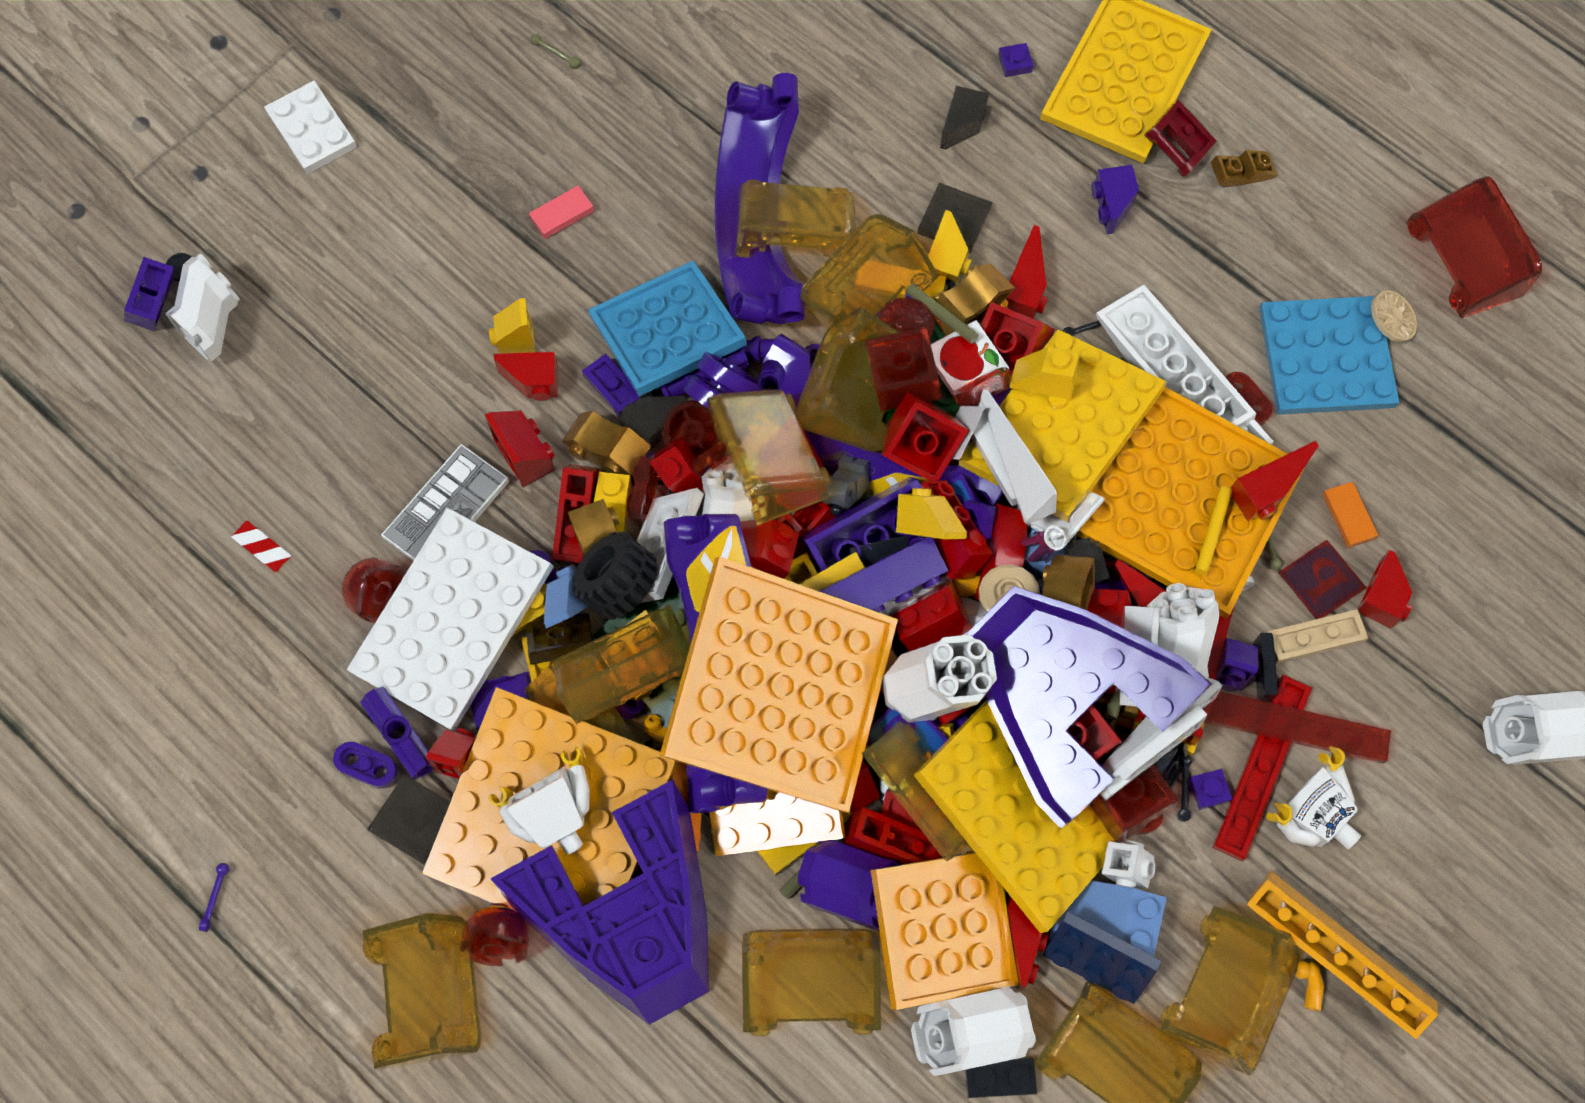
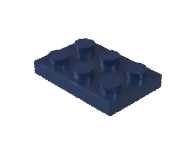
M1068 911L1042 955L1052 960L1056 965L1065 967L1082 976L1087 982L1097 984L1113 993L1117 998L1135 1004L1158 971L1161 960Z

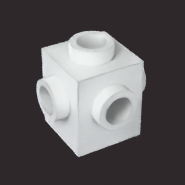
M1125 840L1124 843L1108 841L1102 874L1114 881L1115 885L1148 889L1150 879L1155 874V856L1146 851L1144 845L1139 842Z

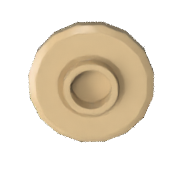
M1386 290L1381 291L1373 298L1371 304L1372 317L1384 336L1392 341L1401 343L1410 340L1416 334V315L1412 306L1403 296L1397 292Z
M1000 565L991 569L983 577L979 587V602L985 613L1013 586L1040 594L1039 585L1034 576L1024 568L1015 565Z

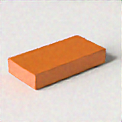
M1353 481L1325 490L1322 493L1347 549L1375 540L1379 536Z

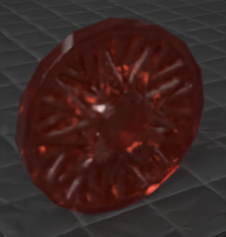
M909 297L897 298L887 303L880 311L877 321L878 332L882 340L891 348L900 351H913L924 346L931 339L935 326L934 317L930 309L921 301Z

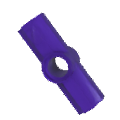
M384 686L374 688L365 694L360 704L412 779L416 780L429 774L433 770V767L426 759L429 750ZM396 728H406L401 738L392 739V733Z

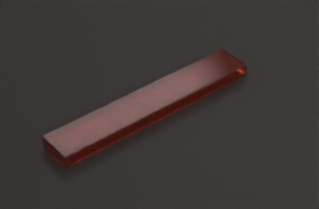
M1219 691L1215 700L1203 708L1207 714L1203 723L1331 752L1329 747L1333 746L1341 749L1344 755L1382 764L1388 762L1391 730Z

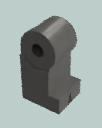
M843 455L839 460V469L832 477L826 478L824 482L822 502L828 505L830 503L837 504L847 509L855 504L869 489V460Z

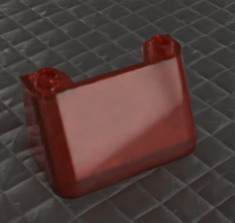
M1489 176L1476 179L1418 210L1406 222L1412 237L1419 241L1430 238L1455 284L1449 295V303L1457 311L1461 319L1523 297L1542 273V262L1496 182Z

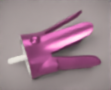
M1052 525L1044 531L1033 532V534L1037 535L1026 538L1021 542L1023 546L1039 543L1040 546L1028 557V561L1035 562L1050 552L1044 560L1047 563L1055 551L1062 549L1066 545V535L1060 527Z

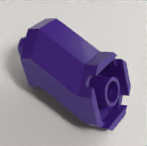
M834 840L818 841L821 844L820 846H811L807 849L798 873V883L805 888V894L800 893L801 902L814 910L826 912L864 927L880 931L871 870L897 866L899 864L893 860L872 855Z

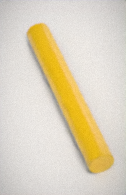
M1222 486L1219 489L1195 568L1197 574H1208L1232 494V489Z

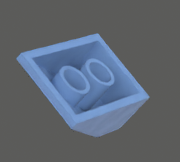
M1091 880L1051 927L1047 941H1050L1068 911L1154 957L1167 897L1135 888Z

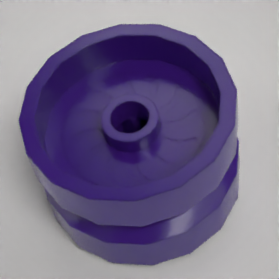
M705 351L697 367L710 380L699 375H691L683 390L715 413L733 422L741 423L748 411V407L737 396L747 400H754L762 385L735 364Z

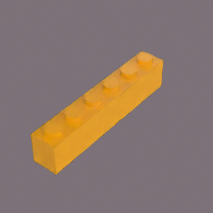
M1271 870L1250 894L1247 906L1414 1039H1417L1438 1016V1002Z

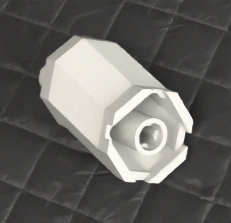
M198 254L183 264L175 306L165 314L178 331H182L185 335L184 338L205 359L212 362L221 354L228 314L238 305L237 302L240 298L230 288L232 285L221 272L215 274L211 270L212 266L202 254Z
M734 456L719 458L718 464L712 465L702 476V493L704 496L699 506L698 516L703 514H737L740 521L763 519L770 482L764 481L760 475L758 464L761 463V460L736 459Z
M1181 583L1171 584L1166 588V592H1161L1147 605V607L1160 608L1158 646L1184 658L1207 679L1209 677L1207 665L1220 616L1214 592L1210 589L1186 587Z
M970 635L943 637L939 642L901 654L883 677L886 705L893 711L895 709L902 715L901 717L907 722L935 720L938 716L977 705L997 680L993 653L987 649L981 640L974 639Z
M1583 691L1527 696L1515 695L1495 700L1491 707L1495 708L1492 715L1486 716L1482 723L1487 749L1493 754L1500 755L1502 757L1501 760L1507 764L1517 765L1585 759V692Z
M1010 987L919 1006L916 1014H921L918 1022H913L911 1028L917 1059L922 1064L928 1063L933 1068L929 1070L933 1076L1025 1057L1027 1050L1032 1048L1036 1041L1027 999L1021 992L1015 993Z

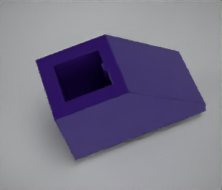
M1132 165L1099 169L1095 182L1091 184L1092 196L1094 199H1098L1099 222L1104 224L1107 234H1113L1135 203L1139 187Z
M1226 638L1215 680L1222 685L1221 689L1232 692L1242 691L1257 673L1258 647Z

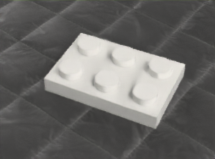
M315 81L264 106L268 116L306 174L357 148L354 139Z

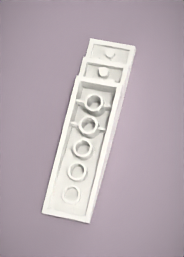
M1145 285L1140 286L1096 313L1097 319L1129 364L1165 380V387L1269 444H1273L1274 441L1254 420L1256 412Z

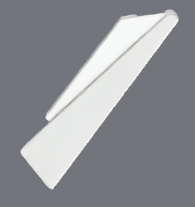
M987 389L984 390L981 394L979 407H985L971 438L1011 506L1018 504L1026 525L1056 513L1057 492L989 391Z
M1207 678L1212 685L1164 732L1148 717L1137 726L1102 764L1115 778L1100 793L1105 800L1112 797L1202 726L1207 716L1203 708L1216 699L1222 688L1218 681Z

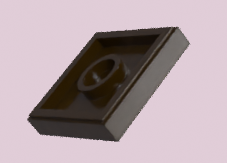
M589 613L574 615L549 628H546L544 621L526 625L530 665L595 653Z

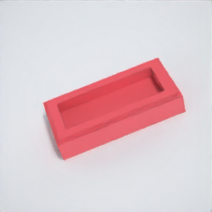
M576 186L531 211L529 216L544 239H547L594 212V207L581 188Z

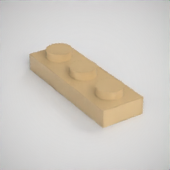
M1358 609L1267 632L1272 633L1274 638L1276 664L1363 643L1368 639Z

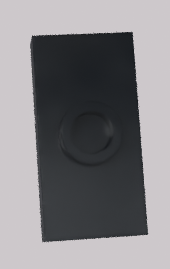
M1260 633L1253 642V646L1258 647V670L1254 676L1256 677L1258 703H1269L1278 694L1274 638L1272 633Z

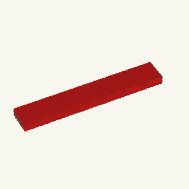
M1283 674L1277 683L1278 694L1269 703L1233 793V800L1229 803L1212 846L1213 849L1242 862L1246 859L1312 690V687Z

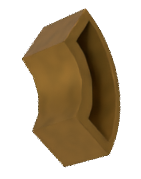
M992 263L981 266L975 265L967 271L964 279L948 291L940 292L934 300L968 325L975 320L978 323L982 322L990 303L993 302L1001 305L1015 287ZM929 312L946 336L955 332Z
M594 411L581 413L561 441L569 447L568 452L573 457L579 460L585 458L602 467L607 473L632 475L651 447L649 443L629 427L614 424Z
M604 499L568 512L583 556L600 539L605 536L607 537L610 533H617L615 526L620 525L614 508L608 509Z
M1056 555L1051 564L1044 567L1042 595L1088 611L1090 598L1095 589L1094 558Z

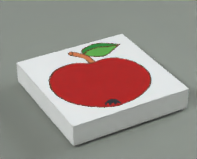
M977 320L968 324L970 328L979 334L978 339L974 343H969L958 333L953 332L924 348V354L956 401L1005 375L1009 371L1008 365Z

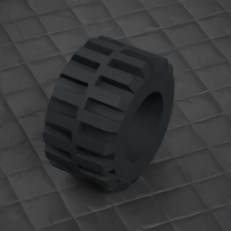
M623 531L610 533L607 537H603L594 544L584 555L573 576L572 590L577 598L603 618L614 620L617 617L621 618L627 612L635 609L652 588V584L657 576V559L629 534Z

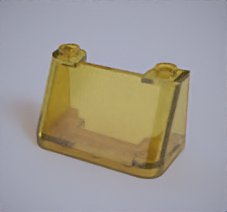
M755 179L748 180L740 185L737 206L735 257L749 258L750 251L756 247H759V251L765 252L767 244L824 249L823 257H829L831 253L836 257V265L851 267L857 243L855 198L854 194L843 187L833 189L767 183Z
M874 214L866 218L803 285L800 298L812 314L843 347L870 334L866 329L878 317L879 311L882 313L903 289L906 290L909 285L914 284L922 291H925L939 275L914 230L885 215Z
M862 307L834 322L823 336L795 411L793 422L804 430L871 453L882 450L889 429L887 425L881 422L895 379L904 373L908 374L915 366V355L918 345Z
M782 389L719 393L707 398L713 427L718 438L724 442L741 480L744 494L749 502H751V514L756 525L828 499L826 486L831 485L828 472L825 467L819 468L795 417L794 411H796V406L790 393L785 394Z
M1213 906L1210 915L1207 914L1203 918L1200 932L1204 934L1203 938L1206 943L1204 952L1182 1003L1174 1002L1163 1010L1160 1020L1161 1030L1166 1035L1250 1076L1257 1068L1296 974L1298 962L1300 961V951L1290 933Z
M425 913L362 930L363 953L372 964L383 966L388 1032L380 1034L375 1038L371 1050L374 1069H387L477 1052L481 1045V1027L471 933L465 919L454 915Z
M870 929L755 930L744 933L742 941L743 1032H750L754 1036H766L771 1033V1030L777 1028L778 1022L846 1021L847 1027L860 1035L870 1034L873 1030H881V964L877 932Z
M1088 981L1085 982L1035 1061L1039 1065L1041 1072L1047 1077L1056 1080L1057 1078L1065 1079L1069 1075L1107 1103H1184L1200 1081L1202 1061L1194 1052L1107 991Z

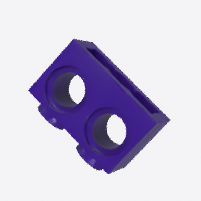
M143 257L124 309L125 322L155 331L174 279L173 266Z

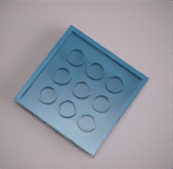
M694 261L688 262L588 309L592 322L639 397L698 369L697 365L705 351L721 358L747 345L746 337Z
M1375 296L1261 303L1259 312L1277 415L1386 409L1398 406L1399 398L1387 337L1378 329L1372 317L1371 304Z

